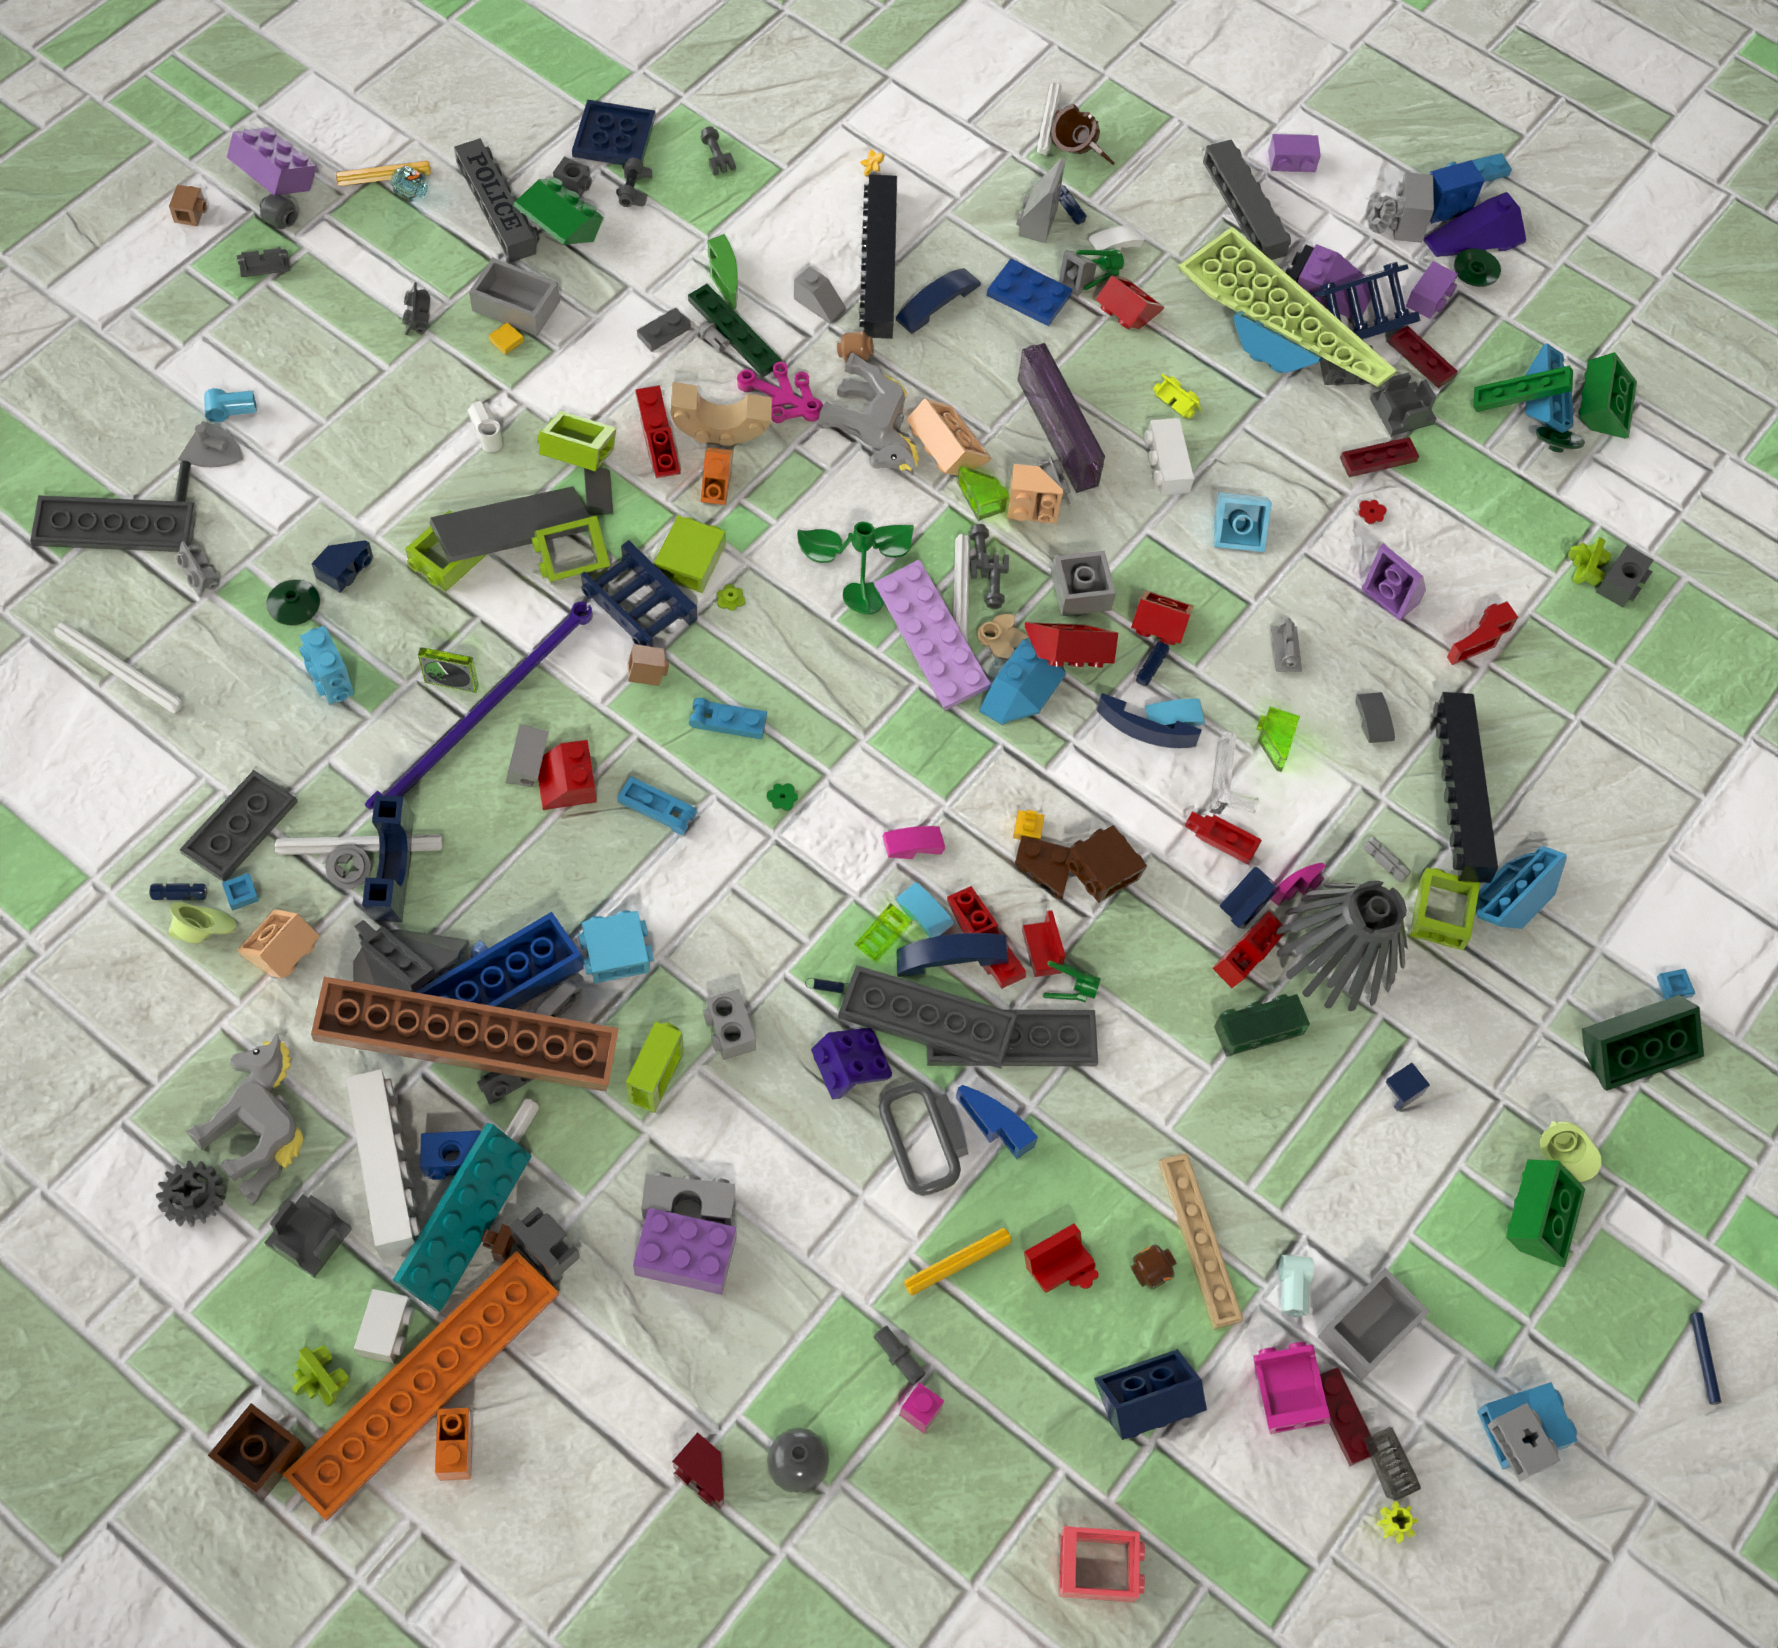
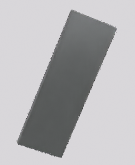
M574 486L430 517V525L449 562H455L532 544L531 538L535 537V531L588 518L590 515ZM583 526L544 536L545 541L585 532L587 528Z
M38 495L30 542L33 546L179 552L182 541L185 542L187 547L191 545L197 506L195 502Z
M856 965L838 1018L1001 1069L1017 1023L1018 1014Z
M1005 1010L1018 1014V1019L1002 1066L1097 1067L1098 1049L1095 1010ZM926 1046L927 1066H990Z

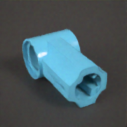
M213 388L204 393L205 417L211 422H223L229 415L257 412L254 391L226 393L222 389Z

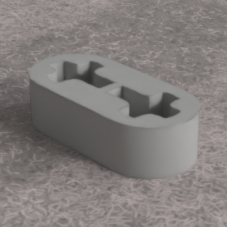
M571 979L565 981L538 1008L535 1014L560 1018L579 998L582 989Z

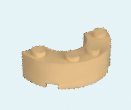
M672 383V420L683 433L694 438L699 443L720 444L724 447H730L762 435L771 423L772 397L747 394L738 403L717 405L703 399L698 393L697 385Z

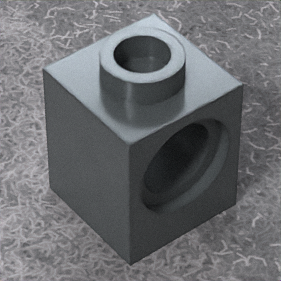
M565 156L553 171L554 178L562 181L564 187L576 192L580 197L591 186L592 178H590L589 166Z

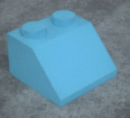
M1218 492L1214 518V547L1265 552L1272 505L1271 500L1268 497Z

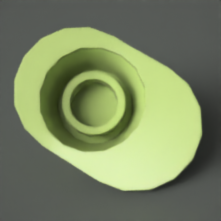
M174 902L169 907V911L173 916L169 928V936L172 938L200 944L212 933L227 934L236 929L235 920L227 913L217 909L192 906L182 902Z
M1553 1121L1550 1127L1543 1132L1540 1138V1149L1548 1160H1559L1579 1182L1592 1179L1599 1172L1601 1155L1588 1135L1576 1124L1567 1121L1558 1123Z

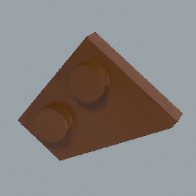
M1022 836L1015 865L1024 872L1030 873L1033 879L1041 885L1044 883L1055 892L1056 897L1063 899L1069 875V868L1065 861L1070 853V847Z

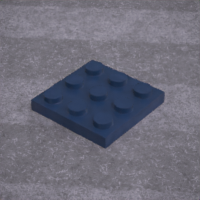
M587 99L572 148V157L623 165L630 158H637L643 163L656 118L655 110Z

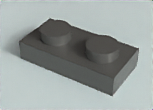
M674 308L637 330V337L652 352L690 330L691 325L685 316L677 308Z

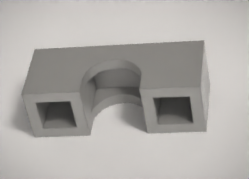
M655 1172L654 1175L646 1174L641 1206L643 1218H646L648 1208L673 1213L675 1206L679 1202L694 1200L702 1208V1220L731 1226L735 1200V1184L730 1183L729 1180L715 1178L713 1181H705L694 1175H685L683 1178L671 1177L670 1174L665 1172Z

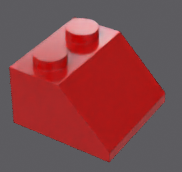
M1113 275L1095 299L1102 304L1101 310L1110 316L1116 315L1119 318L1118 323L1129 330L1130 328L1141 329L1164 309V306L1133 282Z
M1145 590L1140 598L1131 628L1136 629V633L1144 637L1154 635L1160 637V641L1169 645L1181 644L1194 606Z
M588 740L561 743L543 755L538 775L543 810L597 802Z

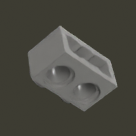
M737 989L706 998L707 1009L703 1010L706 1025H712L715 1033L711 1035L715 1052L720 1051L723 1060L756 1051V1038L740 990ZM727 1009L731 1011V1014L721 1016L717 1012ZM731 1034L740 1037L734 1042L726 1040V1037Z

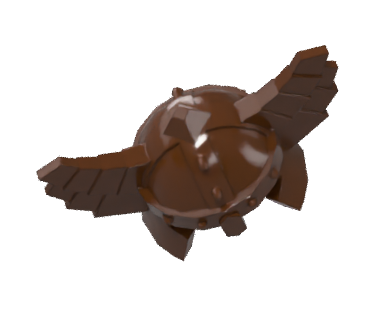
M1075 104L1055 112L1056 117L1052 124L1051 134L1058 148L1073 154H1083L1093 149L1112 165L1115 164L1096 144L1099 139L1100 128L1098 121L1090 112H1079V108Z

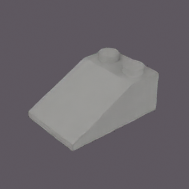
M1061 158L1033 186L1030 195L1026 194L1022 207L1025 210L1024 212H1019L1016 223L1017 226H1020V237L1046 243L1058 210L1065 159Z

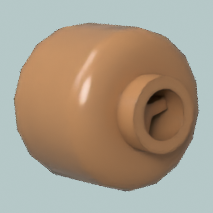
M864 331L843 334L841 343H837L839 358L843 357L846 363L852 352L868 362L870 356L874 355L872 337L867 336Z

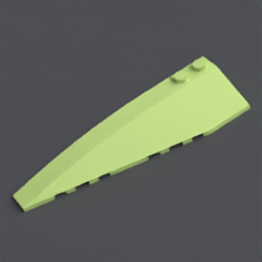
M1234 227L1225 231L1178 265V269L1209 297L1237 312L1244 311V316L1264 323V326L1270 330L1278 332L1285 338L1377 387L1397 372L1395 368Z

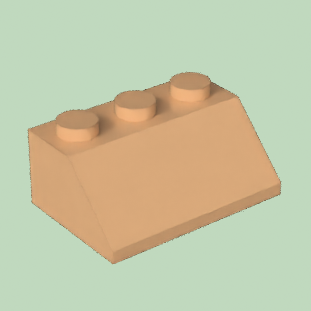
M925 398L906 419L912 427L910 429L911 432L921 439L924 443L925 451L938 462L937 467L944 474L949 473L960 476L992 459L953 406Z

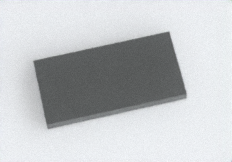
M253 770L179 850L182 855L222 882H225L296 805L297 799Z

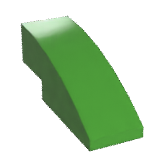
M725 234L707 240L710 277L732 309H736L738 299L737 264L732 247Z

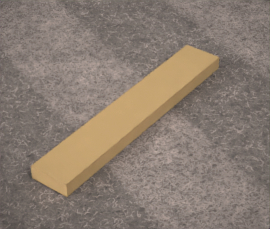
M1188 1153L1160 1159L1158 1163L1213 1330L1242 1323L1244 1319Z

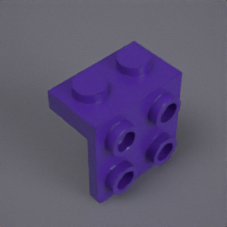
M871 1028L828 1032L811 1049L832 1100L842 1098L856 1084L885 1081L892 1077V1071Z

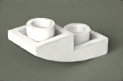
M1119 226L1095 233L1090 236L1089 241L1095 247V250L1117 249L1120 251L1122 247L1141 248L1144 239L1134 226Z

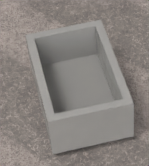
M493 257L469 291L472 311L504 324L508 322L512 327L535 336L539 335L560 303L558 282Z
M1384 1268L1317 1337L1362 1381L1430 1311L1396 1277Z

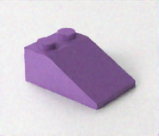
M1316 244L1297 283L1313 297V292L1321 290L1320 285L1335 282V285L1365 275L1338 252ZM1367 282L1356 286L1362 315L1371 300ZM1347 290L1335 292L1339 313L1353 319ZM1325 296L1314 297L1328 309Z
M1383 543L1377 552L1362 590L1401 621L1420 604L1426 587L1423 575Z

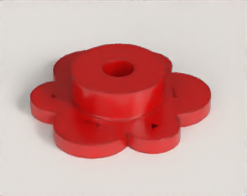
M1363 500L1360 502L1358 515L1364 517L1366 523L1374 524L1376 521H1383V515L1386 514L1387 509L1384 505L1379 504L1377 500H1371L1370 502Z
M1095 1262L1094 1266L1070 1279L1069 1284L1073 1287L1079 1285L1083 1289L1090 1288L1093 1285V1280H1096L1099 1276L1098 1271L1095 1270Z

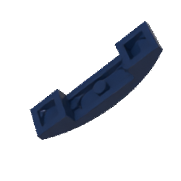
M965 268L949 272L933 281L912 298L896 316V321L913 334L929 323L930 315L957 296H967L981 286V282Z
M1104 693L1101 694L1097 711L1108 723L1124 734L1139 741L1161 747H1196L1202 729L1180 721H1176L1174 729L1126 712L1124 711L1126 701Z
M960 933L936 936L910 943L897 949V975L902 977L925 974L926 968L976 961L979 962L980 966L1008 963L1007 936L990 933Z

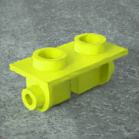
M1163 373L1161 374L1163 383H1157L1153 388L1156 397L1167 405L1173 399L1177 400L1171 408L1184 419H1191L1196 413L1194 409H1197L1199 412L1202 411L1199 403L1200 398L1194 392L1183 390L1181 383L1173 376L1168 378Z

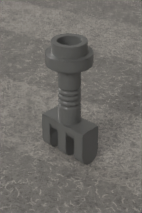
M709 126L701 131V140L703 144L709 145L714 156L709 159V167L712 174H719L717 166L720 167L722 173L727 172L726 164H728L731 171L736 170L731 153L723 155L717 142L719 139L718 131Z
M975 524L969 531L970 539L975 541L977 560H970L971 579H977V569H980L981 578H987V572H982L983 553H986L985 539L989 537V530L984 524Z
M983 553L982 572H990V593L985 594L984 602L990 609H999L1005 602V596L1000 593V573L1008 574V554L1003 555L1002 564L999 563V554H993V563H989V553Z

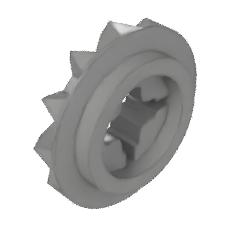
M1385 195L1384 197H1379L1377 203L1373 204V209L1370 211L1371 215L1368 218L1370 223L1369 229L1373 230V232L1383 233L1393 222L1396 213L1394 198Z
M343 845L333 850L328 856L325 867L326 874L335 886L341 889H354L363 885L365 877L370 875L371 862L367 853L361 848L354 845ZM350 860H353L352 865L359 871H350L348 875H345V870L338 863L348 864Z

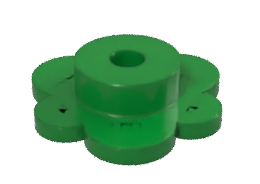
M777 783L773 786V790H769L766 795L767 800L772 802L774 809L782 808L785 811L791 810L794 805L793 802L798 800V795L794 793L795 788L790 783H786L783 786Z

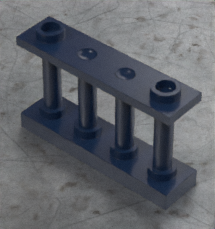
M1398 262L1383 265L1384 270L1338 285H1335V282L1320 285L1321 290L1313 292V297H1326L1329 311L1341 321L1335 292L1346 289L1355 324L1352 332L1361 340L1421 321L1419 311L1409 312L1405 308L1397 272L1409 269L1408 264L1398 266ZM1385 276L1389 278L1396 312H1394L1395 317L1389 319L1388 315L1385 316L1377 279ZM1366 282L1375 314L1374 324L1367 325V322H1364L1356 289L1357 285Z
M629 540L621 545V561L597 579L593 580L586 572L581 574V590L584 595L589 599L593 598L632 637V641L636 645L653 647V637L677 619H683L689 626L697 621V605ZM627 569L633 570L638 575V578L611 597L602 589L603 586ZM643 586H649L655 591L654 595L629 613L618 605ZM666 602L672 608V611L646 630L636 622L637 619L659 603Z

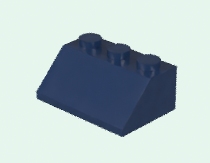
M1178 1349L1094 1378L1110 1423L1122 1440L1137 1437L1141 1433L1165 1427L1172 1422L1193 1417L1207 1410L1202 1379Z

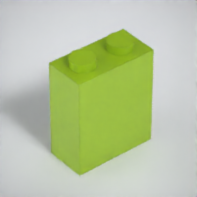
M677 515L654 561V565L674 584L703 593L726 546L725 531L717 526H709L697 522L693 518Z

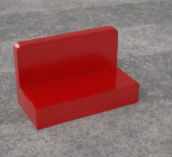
M1053 910L1046 911L1044 922L1027 924L1022 927V934L1034 977L1062 973L1048 966V961L1064 965L1065 951Z
M1075 1223L1024 1251L1026 1269L1045 1293L1094 1266V1259L1082 1245L1081 1231Z

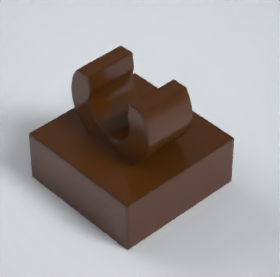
M502 1224L499 1233L485 1229L481 1239L484 1247L492 1249L491 1253L494 1261L504 1263L508 1259L514 1244L509 1226Z

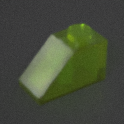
M964 466L959 468L957 484L978 521L1005 512L1009 495L1005 486H1001L996 477Z
M1269 707L1266 716L1261 715L1256 730L1261 731L1258 742L1276 771L1282 772L1300 716Z

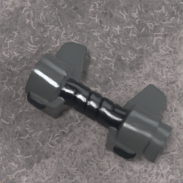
M630 158L622 166L626 183L616 190L620 205L623 207H631L632 205L645 206L647 195L636 190L634 186L637 180L652 178V170L643 167L641 160Z

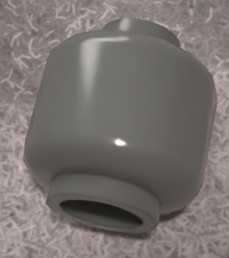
M270 194L260 202V216L263 221L278 229H284L294 224L297 212L291 200L282 195Z

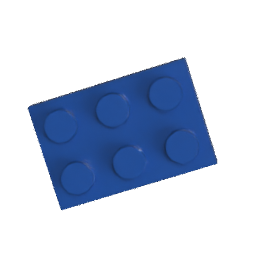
M1010 259L987 289L986 296L1049 327L1071 297L1073 289Z

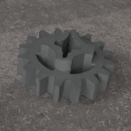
M191 1160L187 1161L186 1168L183 1169L179 1164H176V1172L174 1174L168 1171L165 1172L168 1178L167 1182L158 1183L159 1187L163 1190V1192L156 1194V1198L161 1201L158 1208L162 1213L166 1212L164 1216L167 1220L172 1221L175 1219L178 1226H182L185 1220H187L189 1226L194 1227L195 1220L200 1219L205 1224V1216L208 1213L216 1216L217 1213L213 1209L214 1206L223 1205V1201L218 1197L225 1194L223 1186H219L223 1183L220 1175H216L217 1172L212 1166L206 1169V1165L202 1161L198 1163L197 1167H194ZM198 1177L206 1179L209 1184L205 1182L199 1183ZM172 1203L182 1205L184 1211L176 1209Z

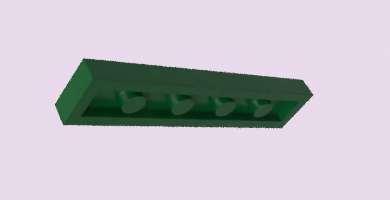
M708 284L688 294V301L709 323L716 325V329L730 341L729 344L762 377L773 372L774 364L782 362V359Z

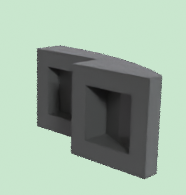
M1383 693L1357 694L1355 703L1363 718L1361 727L1368 742L1395 741L1393 723Z

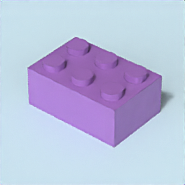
M263 127L256 130L245 129L244 131H235L232 134L227 158L273 195H283L310 191L317 165L311 162L308 156L292 147L290 142L278 136L275 130Z
M648 1208L633 1263L635 1276L722 1295L737 1238L736 1227Z

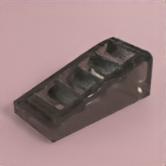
M1388 1427L1363 1439L1387 1498L1397 1501L1421 1489L1417 1476L1392 1427ZM1389 1441L1390 1446L1380 1451L1377 1450L1376 1446ZM1394 1453L1395 1458L1385 1463L1383 1462L1382 1458ZM1399 1466V1471L1391 1475L1389 1474V1470ZM1404 1479V1482H1402V1483H1400V1484H1398V1485H1395V1484H1394V1483H1396V1482H1398V1481Z

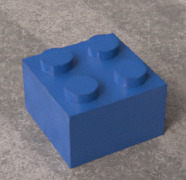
M1472 160L1430 172V175H1433L1434 211L1430 219L1431 224L1461 216L1474 208L1485 180Z

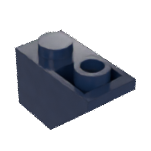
M366 540L328 545L311 564L315 577L341 593L346 586H350L354 582L355 577L363 568L370 565L373 554L370 543Z

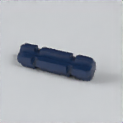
M1062 185L1059 198L1060 203L1077 225L1084 223L1087 217L1086 213L1081 209V206L1072 194L1069 193L1070 191L1067 187Z
M1162 641L1157 642L1153 648L1154 650L1142 666L1143 668L1137 674L1136 682L1144 687L1149 685L1152 680L1151 678L1155 675L1169 652V645L1164 644Z
M153 883L150 885L149 895L152 900H163L164 897H167V900H190L191 897H194V900H204L207 897V887L203 883H194L193 886H190V883H167L166 886H163V883Z

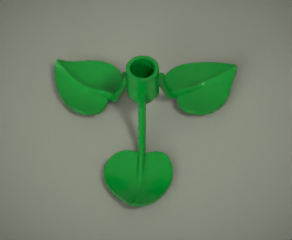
M858 522L854 526L853 533L848 534V538L843 545L837 533L826 529L798 530L797 539L802 552L810 560L818 563L832 562L835 559L836 553L841 554L852 541L855 550L862 552L860 583H850L844 588L842 594L843 601L850 609L862 614L871 615L879 612L884 603L874 586V582L865 584L866 553L873 547V549L879 548L880 553L886 557L897 558L906 555L911 548L914 526L890 525L874 529V526L869 522Z

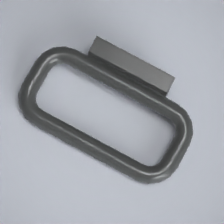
M916 1081L887 1091L880 1099L879 1114L908 1189L917 1195L926 1196L954 1185L959 1179L961 1172L958 1158L969 1153L947 1094L935 1097L930 1087ZM913 1093H918L923 1097L949 1166V1173L945 1177L927 1184H921L916 1180L890 1110V1105L894 1100Z

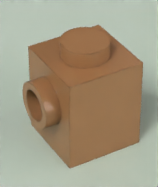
M177 184L169 204L174 223L198 226L202 214L207 210V201L203 197L201 188Z
M633 644L627 663L628 681L659 686L662 676H667L669 661L665 660L664 649Z

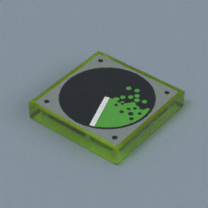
M420 647L418 659L425 683L473 693L477 692L479 684L472 657Z

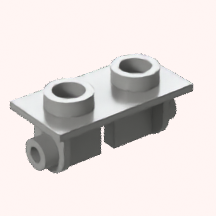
M1048 452L1049 460H1040L1036 465L1063 489L1062 500L1065 499L1069 505L1070 501L1067 494L1071 493L1066 479L1062 480L1060 474L1064 473L1059 460H1053Z
M182 541L179 553L176 555L177 564L180 568H183L189 586L194 588L198 597H201L203 589L214 590L218 587V578L211 566L204 567L208 566L209 562L202 549L196 545L187 547L185 542Z
M1284 618L1279 626H1271L1276 671L1302 672L1297 626H1295V623L1290 618Z

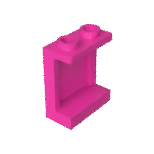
M1296 1342L1288 1345L1289 1349L1277 1351L1275 1347L1265 1348L1258 1351L1259 1355L1253 1356L1270 1434L1331 1423L1314 1345H1307L1306 1342Z

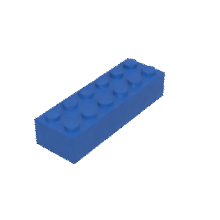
M550 912L415 992L515 1010L584 969L582 955L553 912Z

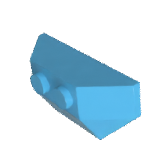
M1242 310L1235 313L1233 317L1243 350L1249 353L1250 358L1258 362L1264 361L1270 364V368L1278 373H1288L1318 363L1324 359L1285 338L1278 332L1270 330L1264 326V323L1244 316L1245 312Z
M1546 343L1542 346L1525 375L1565 367L1563 361H1565L1563 353ZM1572 391L1526 401V414L1540 424L1561 433L1574 426Z
M1030 638L1023 639L996 676L979 712L1001 725L1009 723V721L1039 714L1066 676L1064 667L1048 665V660L1037 657Z
M1542 846L1536 849L1537 852L1524 854L1507 862L1495 874L1492 882L1486 883L1479 890L1476 905L1477 917L1500 927L1523 929L1555 896L1566 863V854Z

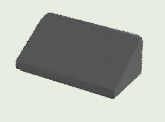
M599 467L595 472L584 468L588 514H613L610 470Z

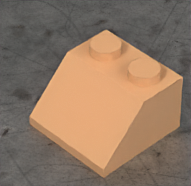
M274 909L237 949V952L268 975L283 979L296 969V963L302 956L309 954L314 949L315 942L320 935L298 913Z

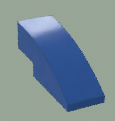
M965 1085L958 1087L956 1099L990 1143L1000 1137L1016 1159L1035 1147L1038 1136L1012 1110L978 1090Z

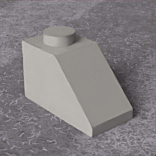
M1066 250L1063 255L1059 282L1072 288V294L1078 297L1084 291V286L1094 280L1097 264L1083 255Z
M811 266L794 279V300L827 323L831 324L846 310L844 303L829 279Z

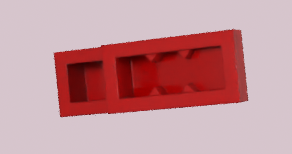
M1508 601L1499 605L1495 603L1488 606L1484 610V614L1479 622L1480 627L1466 638L1453 644L1447 656L1452 665L1495 648L1502 634L1512 630L1518 616Z
M1268 910L1221 957L1212 969L1232 989L1248 976L1253 968L1268 955L1285 933H1276L1277 929L1283 926L1282 923Z

